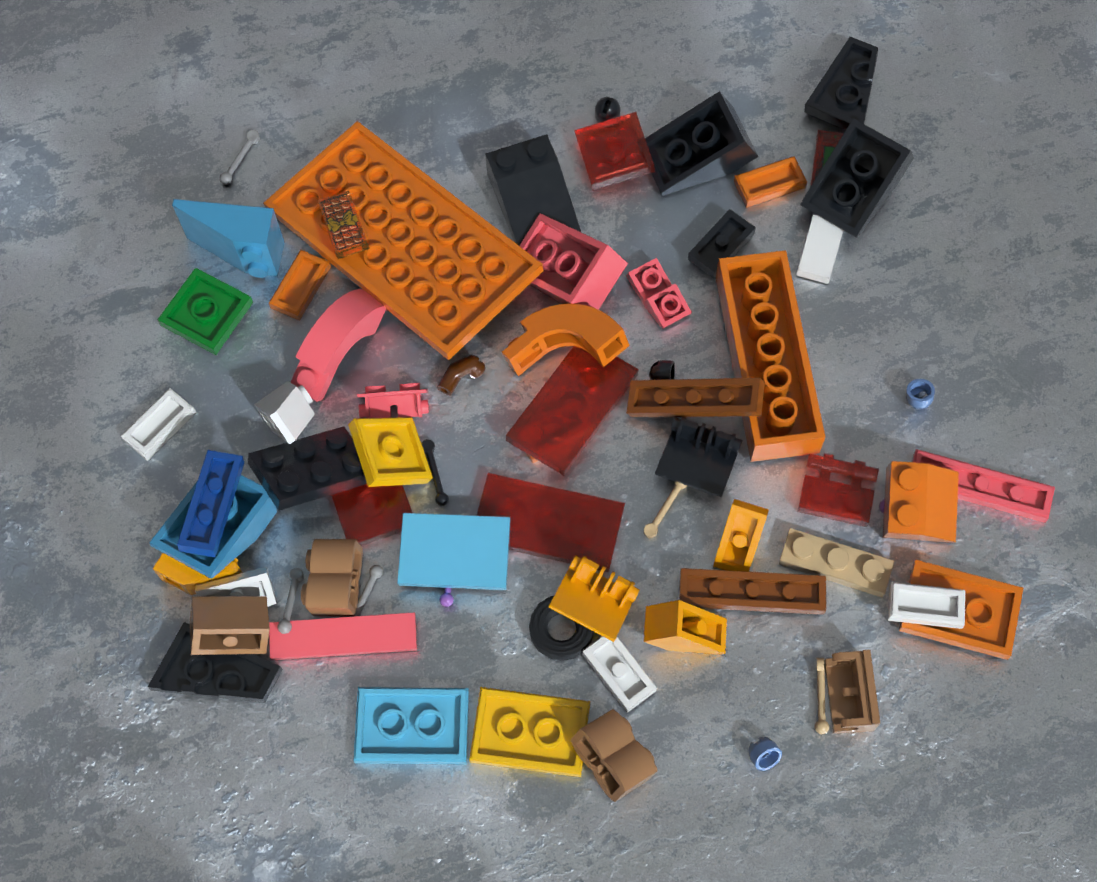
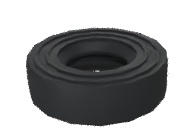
M550 596L540 602L531 614L529 623L531 641L540 653L550 659L560 661L574 659L582 654L590 645L594 631L575 622V633L569 639L561 641L551 637L547 629L548 623L551 618L561 614L549 608L554 597Z

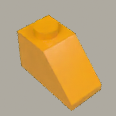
M681 600L646 606L644 642L668 651L722 655L725 654L727 619Z

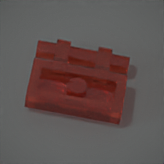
M809 453L806 467L818 469L819 475L818 478L808 475L804 476L797 512L867 527L875 490L861 487L862 479L876 482L879 468L865 466L866 462L859 460L851 463L834 459V455L824 453L823 456ZM831 473L850 476L849 484L831 481Z

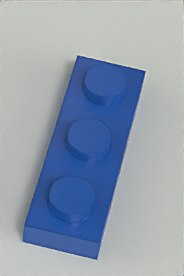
M207 450L177 543L179 552L216 558L243 470V456Z

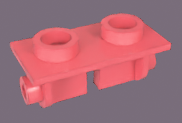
M420 383L399 384L400 391L386 392L385 385L365 387V393L357 394L358 398L365 397V404H359L360 418H391V406L397 405L398 417L420 418L423 414L429 413L428 400H422L421 397L422 393H428V389L420 390Z

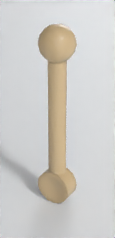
M675 482V487L652 523L644 527V535L647 538H654L657 535L658 525L680 490L686 488L687 485Z
M817 658L818 721L815 723V730L819 734H826L829 731V724L825 716L824 658Z

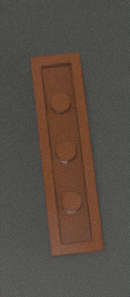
M761 378L631 380L626 413L631 417L761 416L765 382Z
M681 568L679 600L698 608L824 615L826 612V576Z

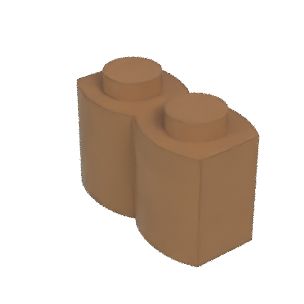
M314 539L312 549L307 550L305 563L306 569L310 571L307 583H304L302 586L301 601L313 616H355L363 559V548L356 539Z
M614 709L579 729L571 739L572 745L580 759L593 771L602 790L614 802L647 782L658 771L652 753L635 740L629 721Z

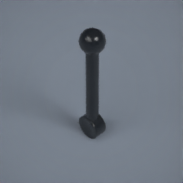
M426 439L421 444L424 453L427 455L437 493L435 502L439 506H445L449 501V497L443 492L433 454L435 444L432 440Z

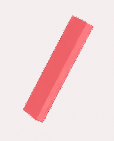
M918 449L913 454V463H928L958 471V499L1043 523H1046L1049 519L1055 490L1054 486Z
M415 612L290 621L292 629L287 634H282L278 631L279 622H269L271 660L417 651Z

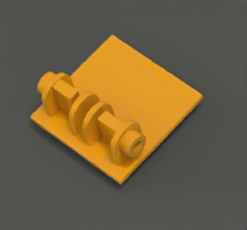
M575 555L549 608L614 642L640 589L634 587L635 582H631L621 576H618L616 581L613 582L612 580L616 574L614 571H612L608 579L603 577L602 575L606 567L603 566L598 574L596 573L599 567L597 563L587 559L586 556L580 558Z

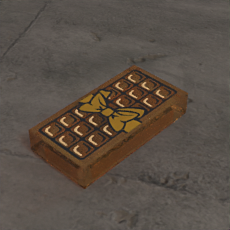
M350 191L318 201L337 259L370 249Z

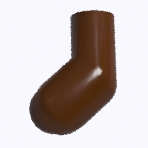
M469 355L451 363L437 385V389L451 396L462 377L469 374L472 378H479L485 371V364L479 361V357L475 355Z

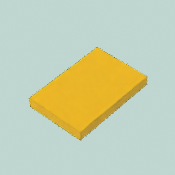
M480 687L469 758L470 763L581 777L583 761L576 753L571 739L579 729L588 724L590 701Z

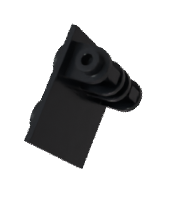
M684 416L682 419L675 417L671 427V434L655 475L722 497L743 440L736 438L735 433L731 435L722 431H716L714 426L712 429L706 428L705 423H702V426H700L698 423L686 420Z

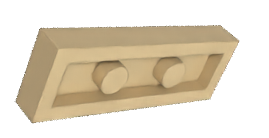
M792 528L789 529L779 561V565L810 575L826 576V580L882 598L886 593L894 564L893 560Z

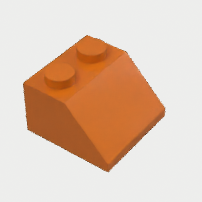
M891 461L886 467L882 538L955 543L959 472L928 463Z

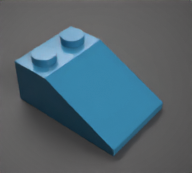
M173 199L172 206L187 239L246 274L258 278L278 276L285 241L274 208Z
M242 475L239 479L216 558L179 552L177 546L197 482L150 541V546L211 579L214 578L259 538L277 513L276 506L263 486Z

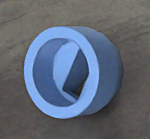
M915 379L908 384L906 399L914 409L928 408L934 400L935 388L930 381Z
M759 737L760 741L755 744L753 742L750 743L748 753L755 767L760 771H765L773 768L780 761L782 751L770 738Z

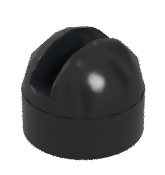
M606 96L597 102L595 118L600 124L613 125L619 120L621 109L618 101ZM605 107H609L607 114L603 113Z
M672 360L656 361L651 366L649 372L650 380L674 379L675 362Z

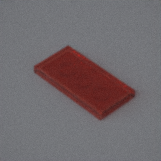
M573 346L506 434V441L565 476L628 390L630 381L636 379L639 369L619 357H615L603 367L589 352Z
M488 473L476 516L510 517L509 550L569 564L572 563L575 555L580 558L586 556L587 559L599 565L597 570H601L604 566L606 567L604 572H609L625 503Z

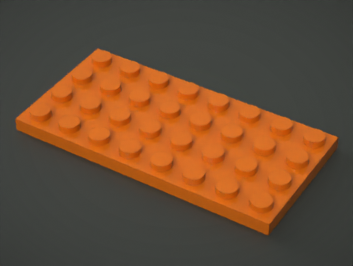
M358 121L263 202L265 208H274L276 217L282 224L361 289L383 304L390 313L447 360H450L544 271L543 264ZM342 194H347V197H346V198H345V197H342V196L339 197V200L341 199V200L344 202V203L341 204V206H340V204H339V200L337 201V200L331 199V200H330V201H331L330 204H329L327 201H325L326 203L322 202V201H324V200H327V199H330V198H333V197H336V196H339V195H342ZM343 206H351L353 214H356L358 219L357 225L351 226V228H357L358 226L359 231L354 229L355 231L351 230L349 232L348 226L344 225L335 233H340L341 230V232L346 234L342 233V235L339 234L340 236L333 232L331 233L326 221V211L327 213H333L334 210V212H337L335 213L336 218L339 219L338 217L342 218L341 216L344 215L341 210H348L343 208ZM352 235L353 240L351 242V240L344 238V236L350 238ZM336 239H337V240L347 239L348 241L345 240V244H346V243H347V244L358 243V242H355V240H356V241H359V242H361V241L363 240V242H362V243H359V244H356V245H353V246H350V247H347V248H344V249H341V248H339V247H342V246L345 247L344 241H341V242H343V243H340V242L336 241Z

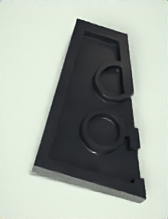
M850 36L805 103L804 112L845 130L853 118L864 124L877 62L878 47Z
M184 622L150 681L148 688L151 691L265 703L283 669L281 666L255 654L191 655L190 624Z

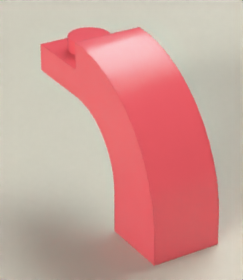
M363 289L352 290L338 298L316 321L300 346L296 358L300 361L291 383L297 387L302 385L314 401L323 400L336 370L346 353L357 341L376 333L386 311L385 306Z

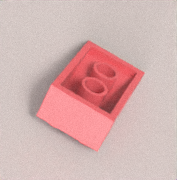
M541 213L519 245L543 264L544 271L529 285L561 304H582L599 310L628 264L609 245Z

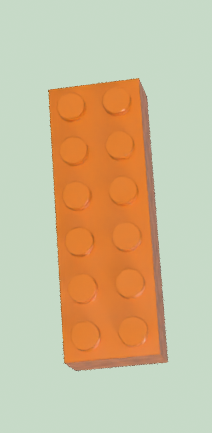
M786 250L719 258L716 283L734 378H761L765 382L762 415L742 416L750 462L820 453L826 437Z

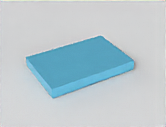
M403 513L398 585L507 590L510 517Z
M358 687L354 763L467 765L469 688Z

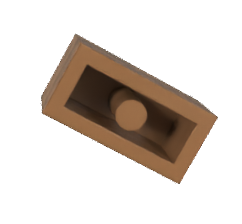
M267 596L192 597L190 612L191 655L266 654L270 630Z

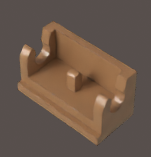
M871 650L832 654V658L825 659V673L833 734L875 731L880 725V716Z

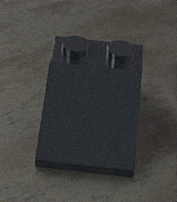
M720 91L637 143L663 196L729 175L759 157L734 107Z
M853 118L800 205L858 238L903 177L914 159L913 154L908 148Z
M547 134L485 153L488 178L513 240L517 245L521 244L540 213L581 232L558 158Z

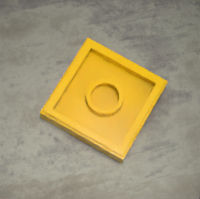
M412 417L354 418L348 424L368 487L427 484L433 479Z

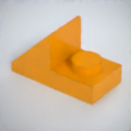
M737 499L733 500L713 564L714 567L726 571L749 572L767 518L768 509Z

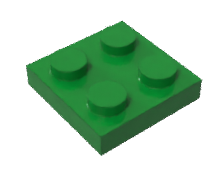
M195 268L157 320L160 326L217 355L253 304L251 296Z

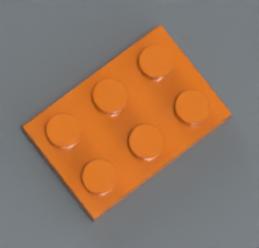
M915 560L912 565L909 584L965 590V626L962 629L900 622L899 631L1008 660L1012 654L1024 588Z

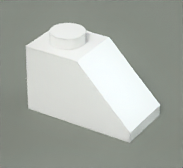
M289 381L254 404L271 431L288 444L297 439L315 415L309 406L313 400L302 385L297 387Z

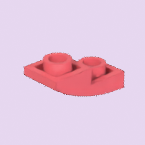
M657 258L627 273L626 277L661 329L692 313L678 286L671 284Z

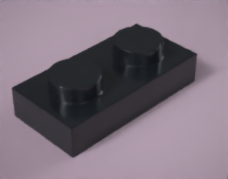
M729 209L688 253V260L709 276L715 278L719 258L734 257L755 234L756 227Z

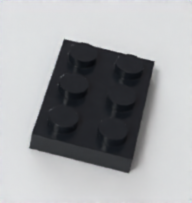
M344 426L297 439L291 444L283 443L248 453V465L278 511L367 484L353 438Z

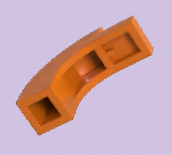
M559 304L538 310L520 321L525 333L513 339L507 348L502 351V354L509 367L517 376H520L545 354L559 347L574 346L582 348L589 352L604 367L630 345L623 328L601 310L582 304Z

